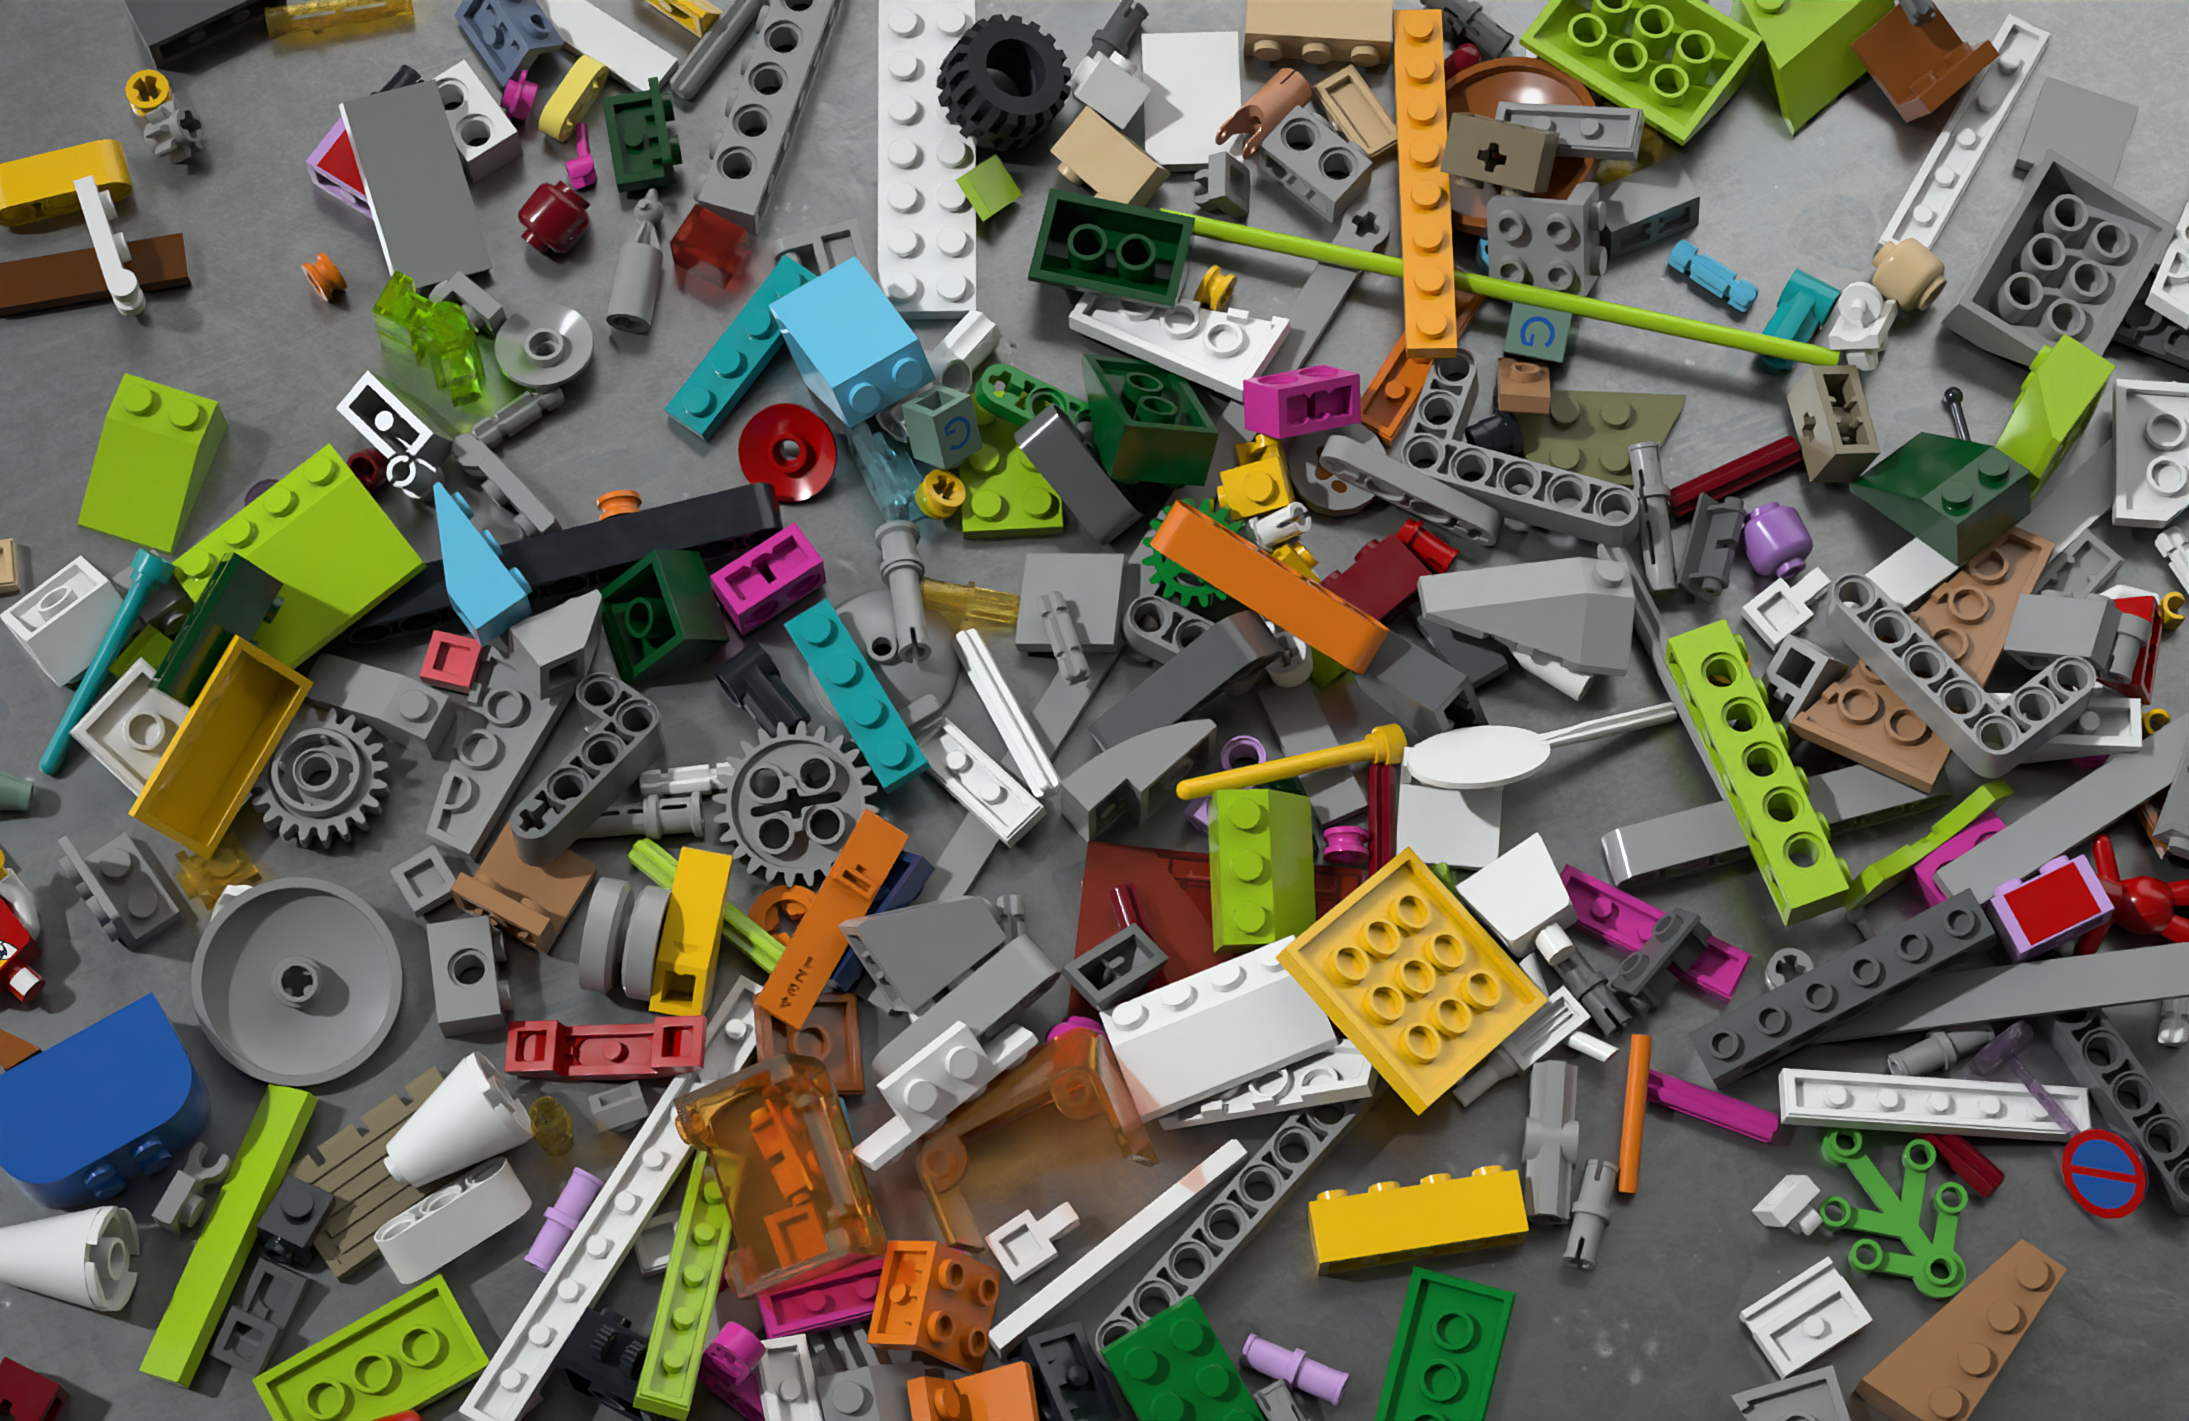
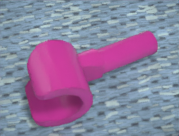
M583 122L576 124V143L579 158L565 162L574 190L594 184L598 180L594 161L589 150L588 125Z

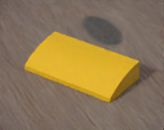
M234 634L128 814L187 849L210 860L314 682Z

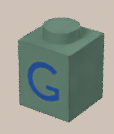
M1513 302L1503 353L1562 365L1564 354L1574 356L1580 327L1570 325L1572 313Z
M938 384L901 405L915 459L946 470L961 465L965 458L983 448L971 395Z

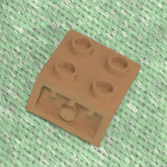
M508 821L475 876L472 878L460 872L450 890L459 909L474 917L489 915L493 927L503 930L504 933L547 955L595 876L597 868L591 861L568 849L549 865L535 867L525 864L518 857L510 822Z

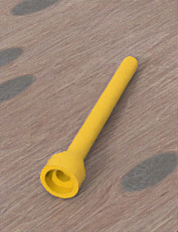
M1397 723L1374 727L1372 732L1367 734L1362 741L1186 779L1179 782L1176 787V793L1182 800H1192L1210 796L1216 790L1241 789L1369 760L1372 764L1402 763L1404 747H1407V741L1402 728Z

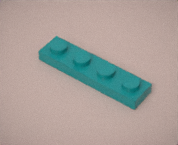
M784 255L664 410L667 414L707 442L785 342L769 304L818 276Z
M828 598L784 624L887 794L931 768Z

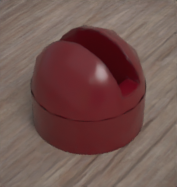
M377 448L362 449L348 458L347 466L367 491L382 485L386 481V471L390 460ZM374 467L375 472L371 477L367 473Z

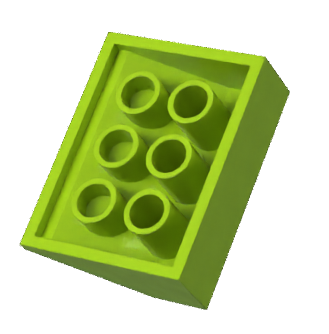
M1550 0L1521 36L1519 44L1619 107L1642 109L1645 115V123L1683 146L1730 100L1753 70L1763 38L1702 0Z
M330 443L172 562L176 566L173 575L195 603L224 553L235 552L282 582L283 585L278 594L285 599L280 610L270 624L264 621L261 622L252 639L259 642V649L291 669H295L427 567Z

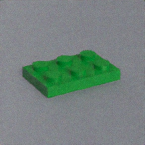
M1192 1295L1186 1296L1099 1350L1139 1421H1265L1197 1300Z

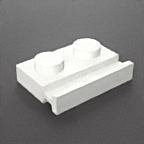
M1829 1256L1741 1311L1739 1315L1742 1322H1745L1753 1333L1752 1337L1782 1380L1863 1330L1873 1321L1843 1276L1840 1277L1835 1270Z

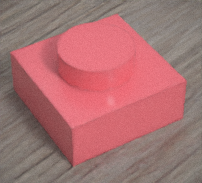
M434 630L420 673L422 683L469 694L479 670L483 647H481L476 639Z

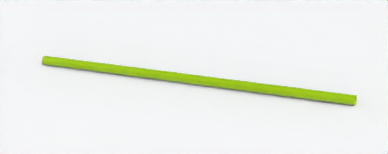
M1160 208V211L1194 217L1196 236L1403 279L1402 258ZM1454 269V288L1458 291L1572 313V315L1815 366L1837 365L1840 350H1830L1827 347Z

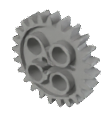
M799 721L795 735H790L785 723L778 722L776 738H771L764 729L760 728L758 729L760 745L754 747L747 741L742 740L740 744L746 756L742 760L727 756V762L735 771L732 776L722 774L717 775L716 778L728 786L727 793L717 794L712 797V800L726 805V812L718 814L713 819L717 823H729L730 830L725 832L719 839L723 843L737 841L739 846L732 854L733 860L742 859L747 855L751 857L747 868L749 874L753 875L762 866L767 867V883L772 884L779 873L782 872L785 875L787 887L795 885L798 874H803L808 886L812 887L815 886L816 871L821 870L825 876L828 875L833 866L832 864L836 861L863 811L868 809L874 814L880 813V808L867 804L866 797L879 792V787L863 784L862 780L873 770L870 766L859 768L854 766V763L862 753L858 748L850 750L846 754L841 751L846 739L842 734L834 738L831 743L826 742L827 727L824 725H820L812 737L808 736V728L805 721ZM815 760L825 761L830 768L828 783L819 789L810 788L804 781L806 766ZM764 770L775 771L780 779L778 792L770 798H760L753 788V781L756 775ZM795 790L803 798H812L833 792L841 793V800L838 802L802 808V817L798 819L790 811H780L759 817L752 815V809L755 807L791 801V792ZM825 810L834 811L840 820L838 833L830 839H820L813 830L815 817ZM774 820H782L789 829L787 843L778 849L769 848L763 840L765 826Z

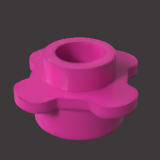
M522 70L518 82L509 79L499 107L508 110L506 116L509 120H511V117L526 121L538 84L525 80L526 70Z

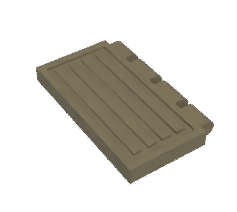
M435 1066L404 1086L413 1100L412 1103L405 1107L397 1094L394 1093L362 1115L361 1119L370 1131L366 1135L361 1137L351 1123L319 1145L317 1149L326 1160L320 1167H317L310 1155L306 1154L287 1168L282 1182L290 1174L335 1196L336 1205L312 1244L339 1282H342L382 1254L374 1241V1235L389 1220L489 1159L503 1156L507 1158L509 1163L514 1161L512 1154L507 1150L418 1188L413 1187L408 1181L400 1185L393 1178L384 1163V1159L389 1156L386 1145L444 1081V1078Z

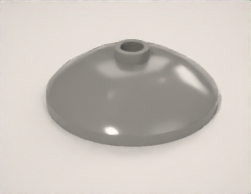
M891 590L864 592L843 601L834 608L897 712L927 694H933L942 709L944 708L956 687L960 660L953 647V641L955 640L954 632L937 609L922 599L932 652L928 659L918 662L916 646L912 645L913 663H908L900 659L898 652L899 644ZM880 644H886L891 647L890 653L885 656H878L873 650ZM808 665L811 686L818 701L830 716L845 726Z

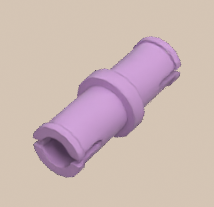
M575 1167L570 1180L554 1207H547L543 1217L547 1220L528 1255H525L523 1260L547 1274L586 1215L604 1182L585 1170Z
M1253 1333L1248 1337L1239 1359V1365L1242 1367L1246 1366L1277 1380L1283 1378L1289 1391L1296 1387L1329 1401L1335 1406L1340 1403L1350 1378V1374L1346 1372H1340L1307 1358V1352L1296 1348L1292 1352L1259 1338Z

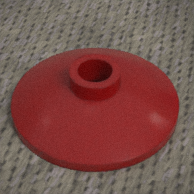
M778 403L760 410L747 422L739 439L738 457L741 469L750 484L759 482L773 484L778 501L797 502L817 494L829 482L837 463V446L831 429L817 413L802 405ZM785 441H793L799 446L800 452L798 456L792 457L786 454L784 451Z

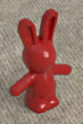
M2105 834L2095 835L2091 841L2098 874H2095L2114 906V911L2109 922L2081 936L2075 947V955L2095 954L2114 922L2130 933L2141 935L2161 934L2175 943L2189 942V919L2173 914L2174 906H2189V879L2166 883L2154 877L2137 876L2121 880L2110 838Z

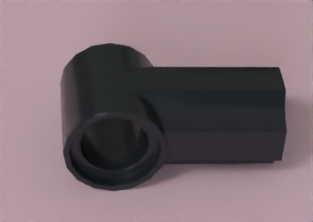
M752 642L713 671L717 682L731 701L739 708L744 706L757 724L771 738L777 737L778 722L785 723L790 735H795L799 721H805L806 724L811 722L810 714L782 682L780 672L775 663L757 642Z

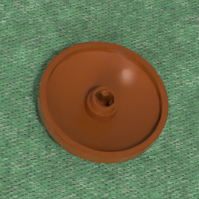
M1504 57L1484 61L1462 70L1445 82L1447 136L1452 113L1469 112L1495 118L1499 102L1596 106L1591 95L1581 82L1549 62L1536 58ZM1492 153V159L1498 160L1500 165L1506 163L1507 156L1500 153ZM1555 156L1548 192H1531L1530 198L1567 200L1577 184L1594 180L1601 159ZM1449 174L1452 228L1468 234L1488 237L1487 204L1493 196L1502 195V186L1485 182L1483 189L1465 187L1455 184L1456 175Z

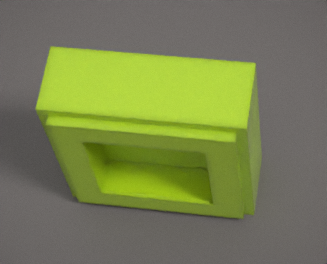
M996 154L956 180L982 221L1023 195Z

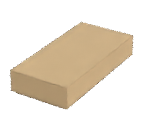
M1352 64L1311 87L1313 99L1342 139L1347 143L1353 141L1359 144L1368 153L1370 161L1375 163L1397 150V125Z

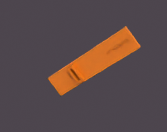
M865 809L757 997L754 1003L756 1006L796 1031L801 1029L849 944L837 926L845 920L865 916L908 840L909 835L870 810Z

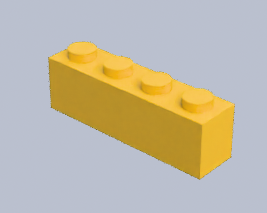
M1492 1165L1474 1170L1471 1177L1452 1179L1451 1174L1440 1173L1422 1178L1420 1185L1400 1187L1399 1182L1389 1181L1370 1186L1368 1193L1348 1196L1347 1190L1337 1189L1318 1194L1316 1201L1308 1203L1307 1210L1317 1275L1525 1243L1529 1227L1518 1170L1504 1171L1503 1166Z

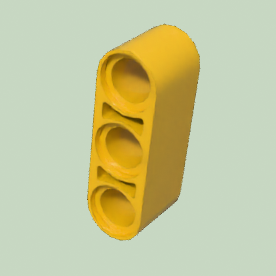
M103 139L1 163L0 226H20L82 211L73 181L91 175L99 192L109 190L113 203L124 200L133 192L123 144L117 140Z

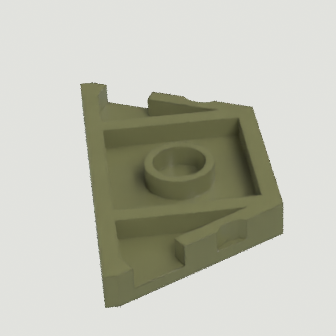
M1494 387L1492 402L1495 408L1499 407L1498 387ZM1550 390L1549 414H1512L1518 423L1523 437L1524 451L1520 453L1526 460L1622 485L1633 490V477L1627 447L1636 443L1655 441L1660 443L1659 451H1661L1671 428L1684 409L1686 395Z

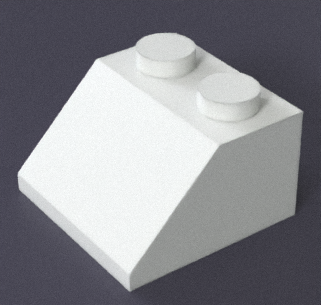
M80 555L0 614V618L45 674L61 688L66 683H75L84 678L123 603V599L110 581ZM138 620L134 624L123 648L131 642L133 633L142 627Z

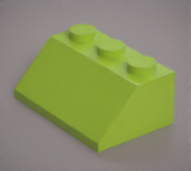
M1271 789L1216 790L1207 800L1214 954L1249 953L1291 935H1294L1296 939L1316 922L1310 797Z

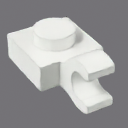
M1819 567L1808 573L1792 588L1780 577L1743 606L1741 615L1774 651L1781 646L1788 633L1795 635L1813 620L1814 613L1807 606L1816 603L1828 593L1827 586L1831 584V581Z
M1067 1201L1039 1221H1036L1029 1209H1027L984 1239L1012 1283L1016 1285L1058 1257V1253L1051 1242L1067 1236L1080 1227L1081 1224L1078 1221L1080 1220Z

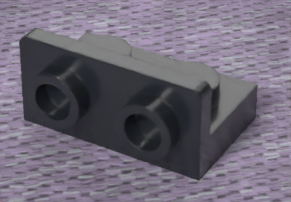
M1080 1321L1028 1336L1007 1355L1009 1364L1020 1361L1030 1363L1040 1421H1118L1122 1417Z

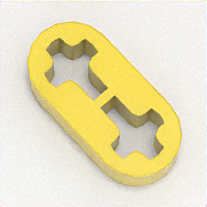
M587 54L581 56L543 109L539 120V130L560 142L566 141L575 131L576 124L581 122L603 90L608 78L609 67Z

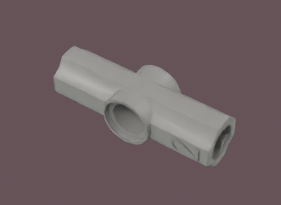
M1547 1060L1545 1062H1534L1530 1074L1529 1117L1525 1118L1522 1142V1164H1526L1524 1206L1527 1221L1540 1225L1567 1224L1571 1210L1572 1168L1576 1166L1579 1140V1122L1575 1121L1578 1066L1570 1065L1564 1061Z

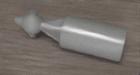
M650 189L645 198L639 200L636 204L634 215L639 225L628 241L622 244L619 249L606 322L613 328L624 332H646L650 329L663 261V253L654 226L661 222L664 210L658 201L656 189Z

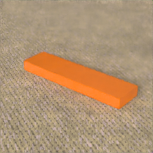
M1453 265V267H1454L1455 270L1463 271V270H1461V269H1459L1458 267H1456V266ZM1455 290L1457 344L1488 297ZM1405 331L1360 398V424L1376 434L1380 443L1391 448L1415 411L1434 359H1406Z

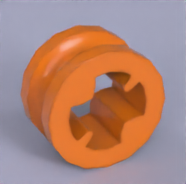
M320 252L316 255L317 261L314 264L306 262L301 267L311 285L327 302L333 298L332 292L339 289L343 291L347 288V284L330 258L324 252Z
M617 490L601 495L597 499L598 510L604 513L600 515L599 521L642 511L638 509L642 504L641 494L632 490Z

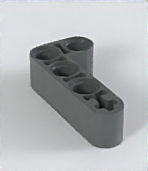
M1250 609L1230 615L1202 633L1094 721L1088 730L1104 752L1132 737L1151 730L1187 722L1236 681L1250 677L1273 663L1284 653V649L1259 613Z
M607 672L588 674L581 679L576 688L581 720L584 729L589 735L511 813L509 822L518 857L525 864L542 867L555 861L664 751L665 738L658 707L644 695ZM611 763L606 766H600L602 764ZM577 797L573 800H566L568 798Z

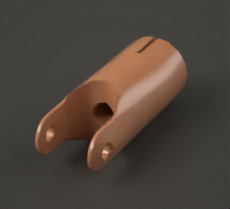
M1282 68L1219 128L1215 138L1216 144L1222 145L1234 134H1250L1252 137L1244 146L1242 158L1245 160L1251 158L1259 150L1260 143L1297 104L1304 108L1311 101L1312 90L1308 81L1299 72L1296 71L1294 73V70L1291 68Z

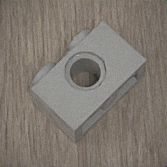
M489 915L426 924L437 1018L444 1037L506 1028L504 1011L513 1010V998L509 979H500L498 962L507 961L503 930L494 931ZM480 967L485 970L483 977L474 984L467 985L459 982L460 975L467 968Z

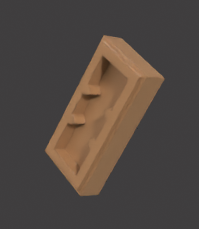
M1498 358L1497 386L1499 410L1509 413L1549 414L1551 395L1548 361Z

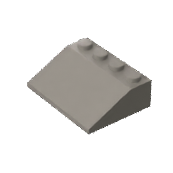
M2049 148L2028 172L1942 319L1941 324L1983 350L2029 367L2045 344L2054 348L2064 333L2099 356H2102L2176 226Z

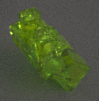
M395 270L371 310L375 327L378 329L377 334L381 349L416 366H419L422 359L430 361L437 389L448 387L453 407L480 401L482 395L477 380L478 378L485 377V372L474 328L469 329L465 311L456 303L449 301L434 303L418 295L414 279Z

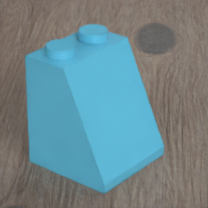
M855 256L769 304L805 385L849 428L936 379L919 339Z

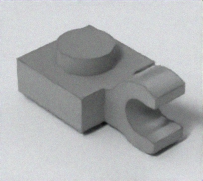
M200 1141L190 1150L186 1167L183 1172L177 1171L152 1214L154 1220L163 1230L177 1237H180L186 1226L192 1227L201 1216L206 1202L203 1198L206 1193L204 1186L224 1179L232 1165L229 1156L222 1154L215 1166L211 1168L203 1167L202 1159L207 1154L208 1148Z

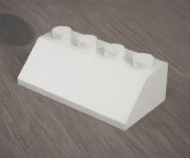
M1294 935L1099 1013L1142 1123L1339 1045L1328 1016L1275 958L1286 946L1295 940Z

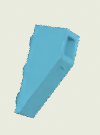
M438 482L433 485L447 593L455 613L481 647H484L506 632L509 627L516 625L532 614L527 597L532 592V589L516 567L508 571L498 557L503 552L487 529L479 533L469 521L474 517V514L464 498L457 491L450 496L442 484Z

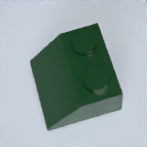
M654 549L600 591L602 594V625L621 681L629 686L698 665L730 641L699 551Z

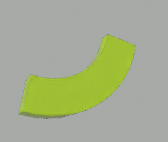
M2004 779L1981 785L1955 809L1931 827L1932 832L1928 836L1921 838L1911 846L1906 844L1889 856L1870 864L1852 881L1843 906L1848 912L1855 910L1905 881L1913 865L1990 809L1996 811L2015 794L2013 789Z

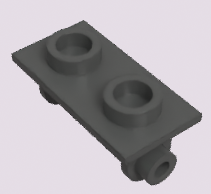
M1703 492L1700 493L1676 583L1706 604L1711 605L1714 596H1720L1722 589H1726L1729 586L1730 581L1728 578L1735 551L1727 548V545L1738 543L1747 512L1743 509L1744 501L1739 498L1726 497L1724 504H1720Z
M1676 907L1672 912L1665 914L1656 922L1652 929L1653 935L1643 947L1629 955L1622 962L1619 968V975L1610 986L1613 989L1632 995L1630 1001L1645 1013L1651 1006L1657 1008L1679 981L1667 967L1672 962L1682 972L1686 973L1709 947L1707 940L1712 935L1711 931L1699 922L1701 917L1698 914Z

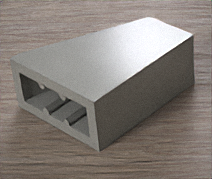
M960 895L845 920L837 926L892 1009L905 1012H914L1007 939L999 926L1002 920L998 911L987 899H981L980 896Z

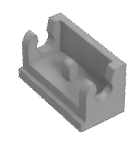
M1676 156L1599 187V201H1604L1606 204V220L1603 230L1600 231V241L1606 248L1610 260L1699 224L1700 195Z

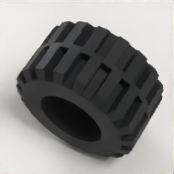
M1002 14L992 15L988 21L983 18L965 32L943 60L939 68L942 72L937 77L936 85L937 88L943 90L938 96L940 106L948 107L949 112L945 117L951 125L957 122L962 129L959 133L966 139L970 135L977 138L976 145L987 148L990 143H994L995 149L1000 151H1006L1010 145L1014 149L1024 147L1029 140L1033 142L1064 107V101L1069 97L1071 87L1067 85V82L1071 79L1070 68L1063 66L1067 57L1063 49H1055L1053 44L1056 42V39L1050 33L1044 36L1039 32L1040 25L1033 21L1028 25L1023 24L1022 17L1011 15L1007 21ZM987 68L998 70L1007 75L1017 86L1021 97L1009 95L999 89L991 80Z

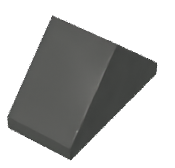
M1133 923L1063 966L1060 973L1095 1009L1103 1012L1132 1000L1167 964L1169 957Z

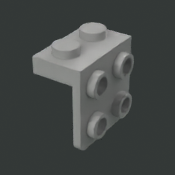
M1583 182L1577 184L1567 200L1503 195L1493 196L1487 204L1489 277L1586 297L1597 278L1604 275L1607 264V250L1605 247L1600 246V231L1603 230L1606 220V204L1604 201H1599V183Z

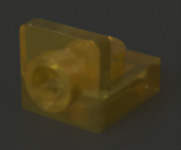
M234 831L221 839L210 860L198 854L188 857L185 850L175 854L183 868L174 874L189 900L200 896L208 910L215 907L217 900L227 885L250 886L262 879Z

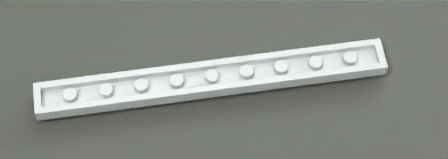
M740 975L707 1026L704 1069L674 1077L459 1409L460 1416L467 1421L522 1420L556 1367L555 1364L558 1356L586 1307L593 1309L755 1057L757 1047L752 997L760 993L763 986Z

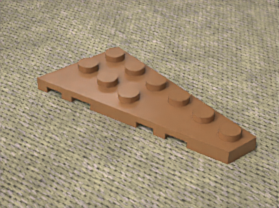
M2013 526L1971 557L1964 569L1948 583L1944 582L1932 593L1931 599L1916 612L1912 611L1908 616L1984 690L2004 651L2003 647L2020 593L2033 594L2053 555L2056 543ZM1884 636L1881 639L1882 642L1888 644L1896 643V641L1890 637ZM1861 659L1858 660L1857 666L1838 683H1832L1821 694V698L1805 713L1803 711L1790 722L1788 732L1928 794L1934 788L1952 752L1951 748ZM1922 671L1912 672L1914 675H1916V676L1919 677V678H1923V679L1932 678V677H1931L1929 674H1927L1926 672H1922ZM1948 707L1953 713L1967 714V711L1960 707Z

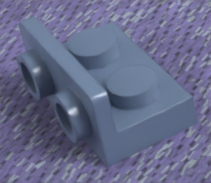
M464 0L454 15L503 88L506 87L509 79L518 82L522 70L528 71L540 53L559 51L564 44V41L553 27L552 22L544 14L536 0Z

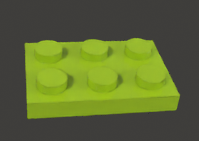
M994 391L993 394L1002 398L1005 392ZM1023 391L1015 406L1021 409V405L1029 394ZM975 392L967 393L971 395L983 448L965 458V461L960 465V480L966 491L965 500L961 504L963 539L1063 534L1062 499L1027 458L1014 439L1013 434L1020 427L987 412L977 402ZM1045 400L1033 402L1032 409L1034 414L1037 416L1051 403Z

